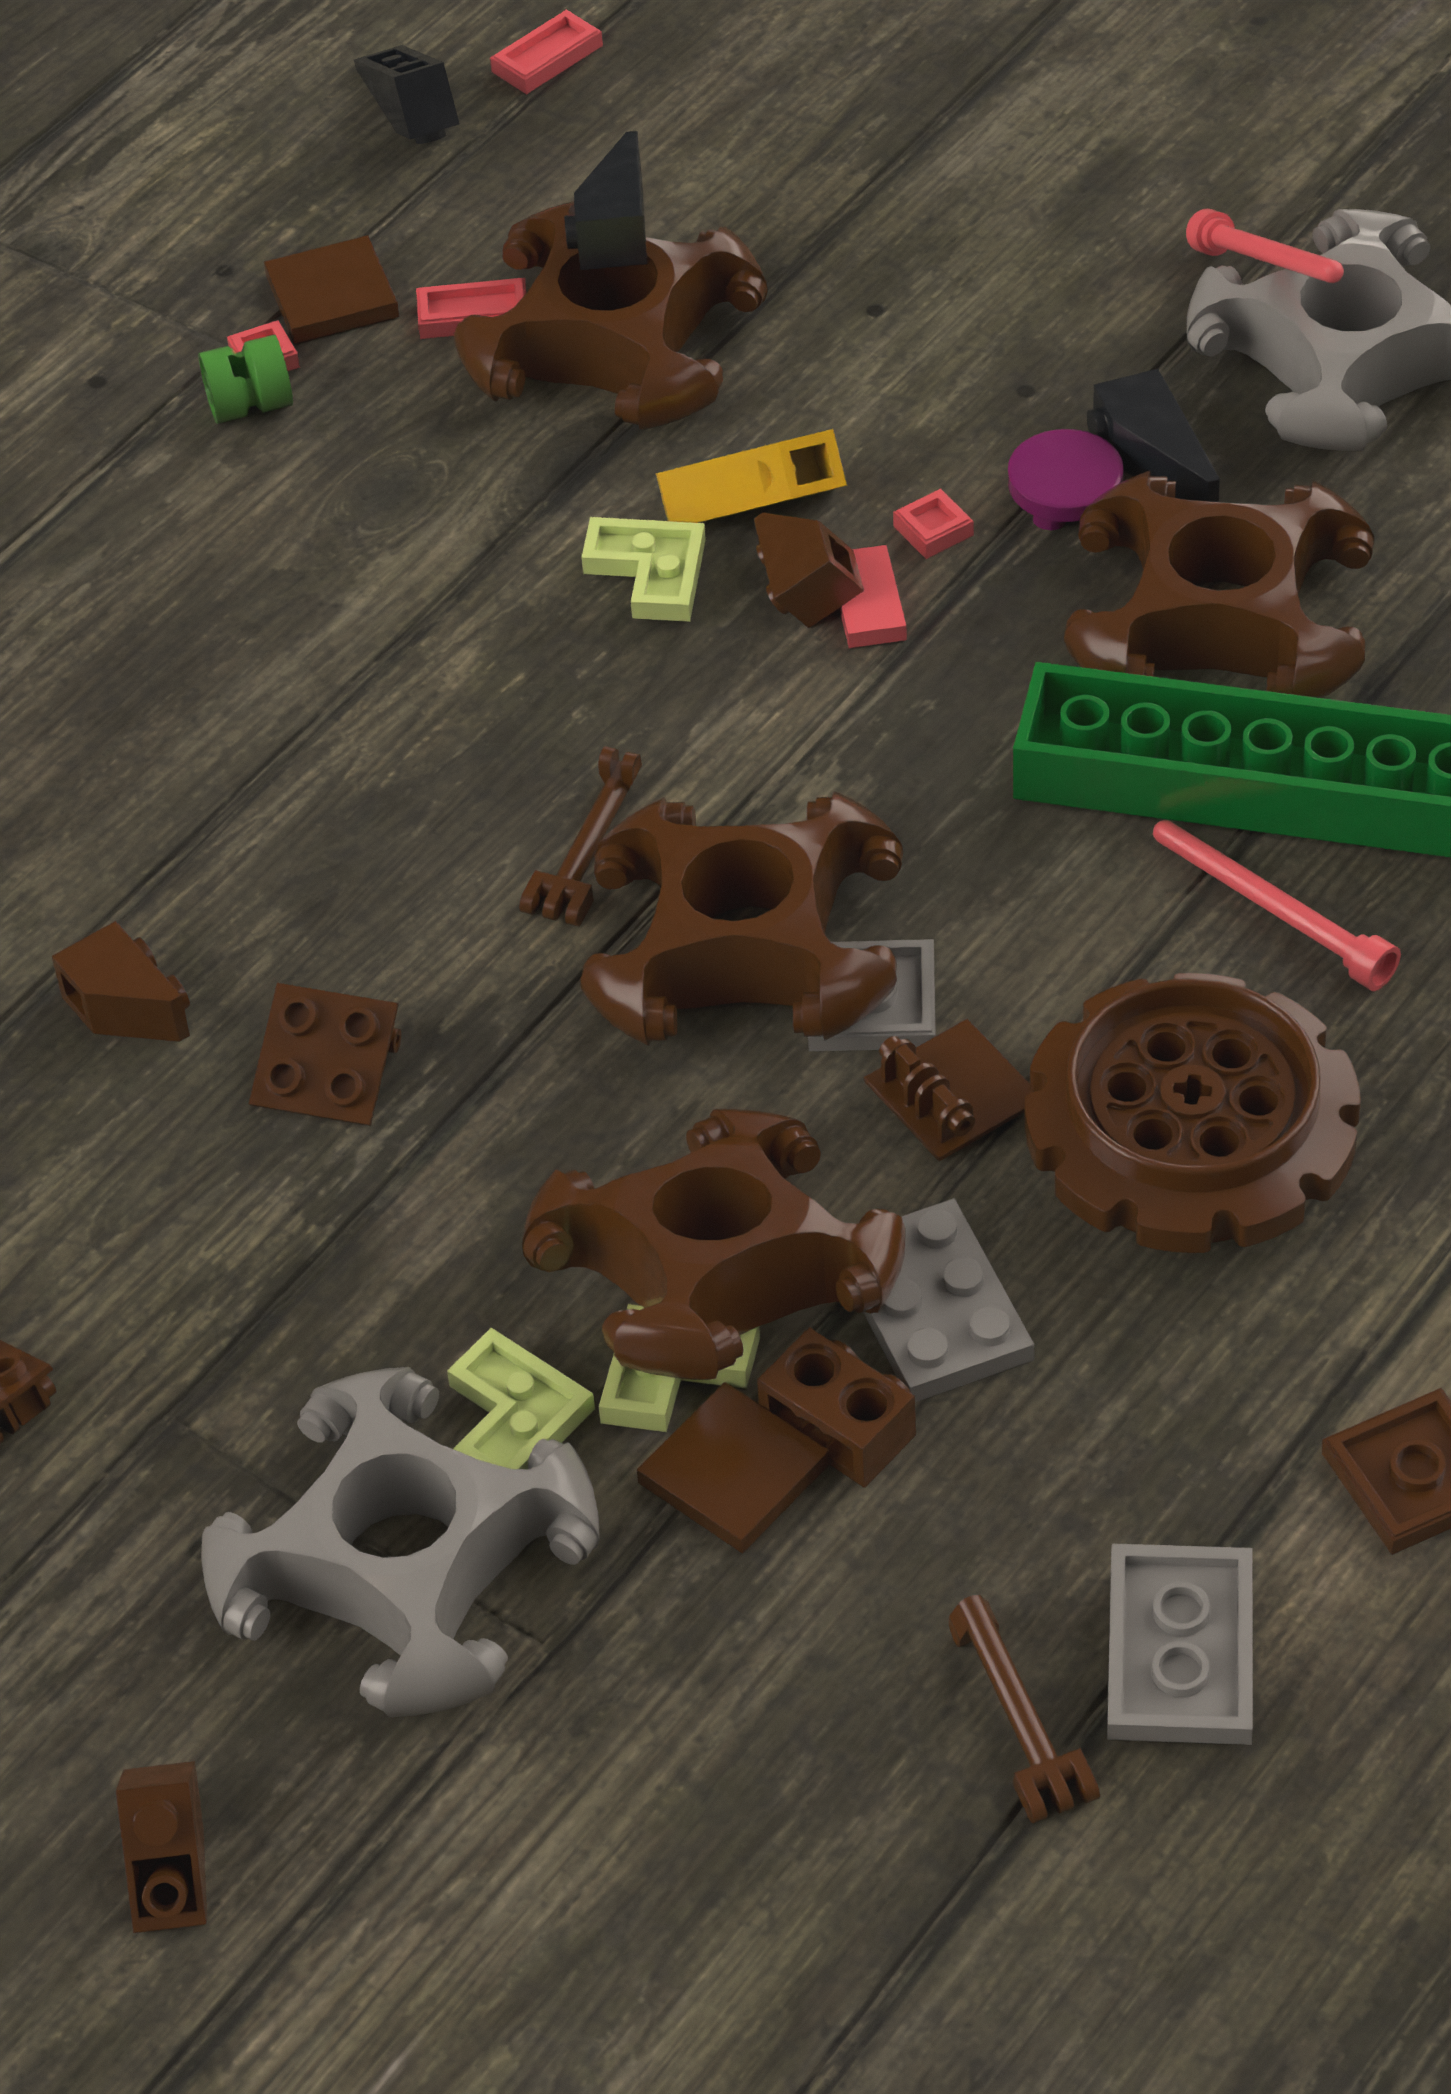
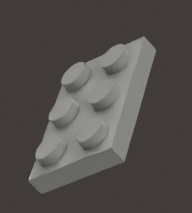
M955 1198L901 1216L906 1227L905 1257L901 1272L888 1299L879 1312L872 1314L863 1313L896 1377L915 1395V1402L1034 1361V1343Z
M1112 1544L1107 1740L1252 1745V1548Z

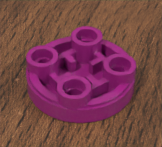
M1056 429L1036 434L1022 442L1014 450L1008 463V488L1012 498L1023 510L1033 515L1034 524L1043 530H1057L1062 528L1066 522L1080 521L1082 513L1089 504L1115 485L1123 482V462L1116 448L1098 435L1076 429Z

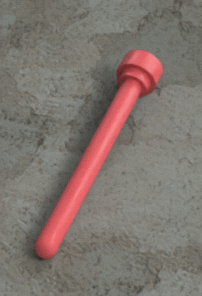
M1202 209L1196 212L1187 224L1186 238L1189 245L1195 251L1206 255L1218 256L1230 250L1328 283L1340 281L1344 274L1343 266L1336 260L1235 229L1232 219L1227 214L1213 209Z
M1169 820L1159 821L1154 826L1153 836L1157 842L1342 957L1344 967L1349 969V977L1371 991L1381 989L1394 975L1400 962L1401 951L1378 935L1370 937L1365 934L1358 937L1354 936Z

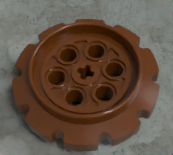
M1177 973L1171 980L1149 983L1143 978L1109 988L1086 1000L1083 1003L1082 1022L1069 1023L1061 1021L1057 1023L1039 1046L1030 1066L1031 1093L1025 1096V1134L1031 1158L1038 1170L1055 1172V1196L1075 1215L1103 1232H1110L1115 1227L1122 1226L1136 1233V1243L1138 1245L1170 1252L1206 1253L1211 1250V1243L1234 1239L1241 1247H1248L1275 1238L1300 1225L1304 1221L1305 1200L1328 1201L1341 1186L1353 1163L1356 1152L1357 1130L1354 1127L1359 1123L1361 1105L1357 1076L1352 1062L1345 1051L1325 1048L1326 1025L1306 1008L1278 992H1271L1267 996H1263L1247 989L1246 983L1242 979L1205 973Z

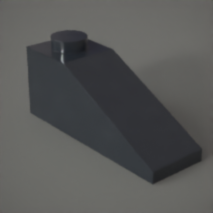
M404 45L354 59L357 72L396 133L410 140L415 139L416 144H423L445 137L446 128L460 124L444 62Z
M637 131L626 132L574 192L575 215L564 216L567 249H578L580 270L647 264L643 182Z
M1159 369L1094 384L1093 409L1087 411L1089 432L1102 437L1116 448L1121 456L1125 472L1134 477L1150 470L1151 476L1168 477V481H1176V498L1219 502L1220 478Z

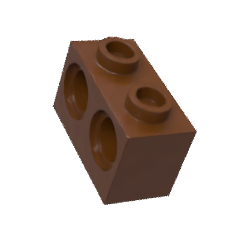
M810 1327L757 1379L759 1404L828 1449L830 1465L864 1488L916 1436L915 1395L911 1393L909 1388L897 1377L891 1374L882 1375L859 1360L854 1351L845 1343L839 1340L830 1341ZM872 1419V1421H861V1420Z

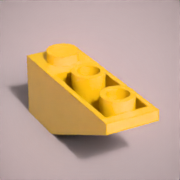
M833 429L656 473L667 521L699 523L847 486Z

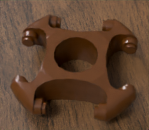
M574 201L548 208L512 225L508 238L503 245L502 257L504 262L516 270L531 269L533 267L543 268L531 288L516 306L505 314L495 317L470 315L458 323L454 332L455 346L464 367L476 385L493 401L497 402L500 398L511 400L513 397H520L524 389L525 377L553 383L593 386L617 393L615 416L622 418L626 423L639 425L641 430H646L681 420L716 401L723 381L722 367L714 360H694L678 352L700 324L705 314L714 305L730 302L736 309L742 312H752L757 309L766 299L768 293L767 282L759 264L748 247L726 226L720 227L718 230L709 229L707 232L702 231L695 243L671 242L646 237L647 264L580 270L578 249H567L564 216L575 215Z
M1149 470L1115 485L1096 498L1082 513L1078 536L1083 548L1089 552L1097 553L1111 549L1114 546L1128 547L1139 556L1143 567V575L1132 599L1124 607L1115 611H1100L1096 613L1091 610L1080 609L1071 614L1066 623L1064 642L1068 652L1080 667L1154 677L1155 670L1217 669L1267 677L1266 691L1316 698H1323L1331 694L1360 671L1365 661L1366 647L1365 639L1360 630L1349 626L1336 629L1314 623L1302 611L1298 597L1305 576L1314 563L1324 559L1336 560V562L1347 568L1360 569L1368 564L1373 554L1374 535L1368 523L1348 502L1323 485L1312 481V486L1295 485L1294 488H1286L1284 504L1279 505L1193 501L1176 498V481H1168V477L1151 476ZM1223 581L1245 587L1231 590H1213L1196 585Z
M835 791L832 797H817L816 801H808L807 820L746 826H696L694 805L686 806L685 802H666L665 797L627 817L598 843L594 853V875L601 887L619 889L632 883L633 880L649 879L657 883L661 890L655 915L646 938L636 949L626 954L611 956L598 953L590 956L583 965L580 979L581 989L595 1009L607 1021L626 1035L648 1046L651 1041H667L668 1037H676L678 1027L677 1009L701 1008L739 1002L792 1005L794 1033H804V1037H823L824 1041L865 1018L895 988L897 982V961L892 950L881 945L870 946L864 950L841 948L828 940L825 936V930L837 890L842 881L854 873H865L867 876L878 881H888L895 878L902 866V844L890 828L869 809ZM752 906L772 909L750 919L738 921L713 919L729 910Z
M714 1109L709 1118L696 1122L693 1129L687 1131L686 1140L691 1152L690 1154L668 1164L620 1177L596 1189L590 1177L584 1171L577 1172L576 1170L562 1173L559 1170H555L539 1189L527 1215L522 1249L529 1265L546 1272H554L571 1267L588 1268L602 1274L624 1290L644 1309L620 1310L610 1314L602 1325V1333L606 1345L614 1352L621 1366L670 1378L691 1380L716 1379L719 1370L734 1365L736 1359L742 1357L744 1349L740 1334L806 1308L824 1303L840 1302L848 1312L878 1313L896 1283L905 1257L906 1227L901 1216L885 1209L876 1208L868 1211L858 1224L844 1223L833 1217L815 1200L786 1180L788 1176L807 1173L817 1166L821 1157L818 1143L808 1133L805 1124L798 1119L753 1110Z

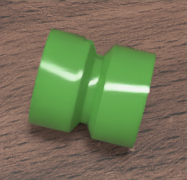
M276 335L245 341L240 352H235L231 347L225 346L198 353L202 380L215 423L219 424L247 417L250 407L256 406L264 413L293 405L290 379Z

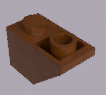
M761 513L754 518L760 542L756 546V551L766 567L770 582L766 586V591L773 605L782 614L786 615L790 612L806 627L810 628L864 591L854 550L820 521L770 513Z
M117 921L52 955L62 998L93 1034L177 1042L190 1036L185 1009L190 1007V1001L184 987L173 974L165 977L157 968L155 957L145 941L140 937L132 940Z
M195 1761L123 1769L116 1788V1798L133 1933L205 1925L207 1923L204 1829Z

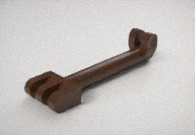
M607 746L603 747L599 756L598 768L604 786L557 874L552 875L537 870L534 871L522 893L519 905L520 912L534 915L543 898H546L542 909L543 918L557 921L565 905L568 904L565 914L566 924L577 927L582 924L594 899L592 884L580 881L594 857L598 843L604 838L642 767L640 754L626 752L623 760L619 761L618 749Z
M972 1595L960 1601L949 1615V1629L957 1647L973 1643L1031 1766L1015 1772L1013 1786L1031 1823L1034 1824L1047 1819V1811L1039 1793L1040 1791L1047 1790L1059 1814L1074 1808L1073 1799L1066 1784L1067 1781L1073 1780L1084 1803L1100 1799L1098 1784L1081 1748L1057 1756L999 1634V1624L988 1601L981 1595Z

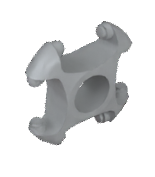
M1338 209L1334 211L1332 217L1321 221L1318 227L1313 229L1312 235L1317 249L1323 253L1320 256L1336 260L1343 266L1344 274L1340 281L1328 283L1284 269L1266 275L1249 284L1242 285L1240 275L1234 267L1222 265L1217 268L1207 267L1200 277L1189 303L1187 312V343L1192 351L1210 357L1219 354L1222 350H1236L1247 354L1266 367L1293 391L1275 395L1268 402L1265 409L1268 421L1277 429L1282 440L1326 450L1363 451L1368 443L1381 437V433L1387 429L1386 417L1378 406L1421 387L1451 380V305L1437 293L1408 274L1402 267L1419 264L1430 252V244L1427 237L1418 229L1415 220L1380 211Z
M410 1367L386 1368L358 1373L315 1388L311 1398L300 1411L301 1417L297 1421L299 1429L311 1440L322 1443L325 1440L337 1441L342 1434L347 1436L325 1472L292 1508L271 1526L257 1533H252L250 1525L243 1518L231 1512H226L223 1516L217 1517L202 1533L201 1559L205 1588L215 1617L227 1636L234 1635L242 1640H257L264 1633L269 1623L270 1610L267 1607L268 1600L271 1599L288 1601L300 1607L361 1627L401 1655L398 1662L387 1659L381 1665H372L365 1673L360 1685V1695L366 1698L368 1704L384 1711L388 1717L417 1716L439 1712L467 1704L492 1693L496 1682L505 1671V1663L508 1661L506 1652L498 1644L485 1638L479 1639L478 1642L467 1640L463 1645L454 1640L456 1632L474 1599L519 1555L526 1545L540 1536L547 1535L550 1541V1549L554 1555L570 1565H576L580 1560L586 1559L591 1551L597 1548L600 1539L599 1516L593 1487L583 1462L569 1442L563 1444L555 1439L549 1441L546 1439L539 1440L529 1456V1469H509L475 1459L440 1445L401 1421L414 1423L419 1418H427L435 1409L439 1399L438 1388L434 1387L430 1380L415 1374ZM419 1514L440 1520L448 1526L447 1531L430 1547L408 1556L381 1558L360 1552L352 1546L353 1541L370 1525L391 1516Z

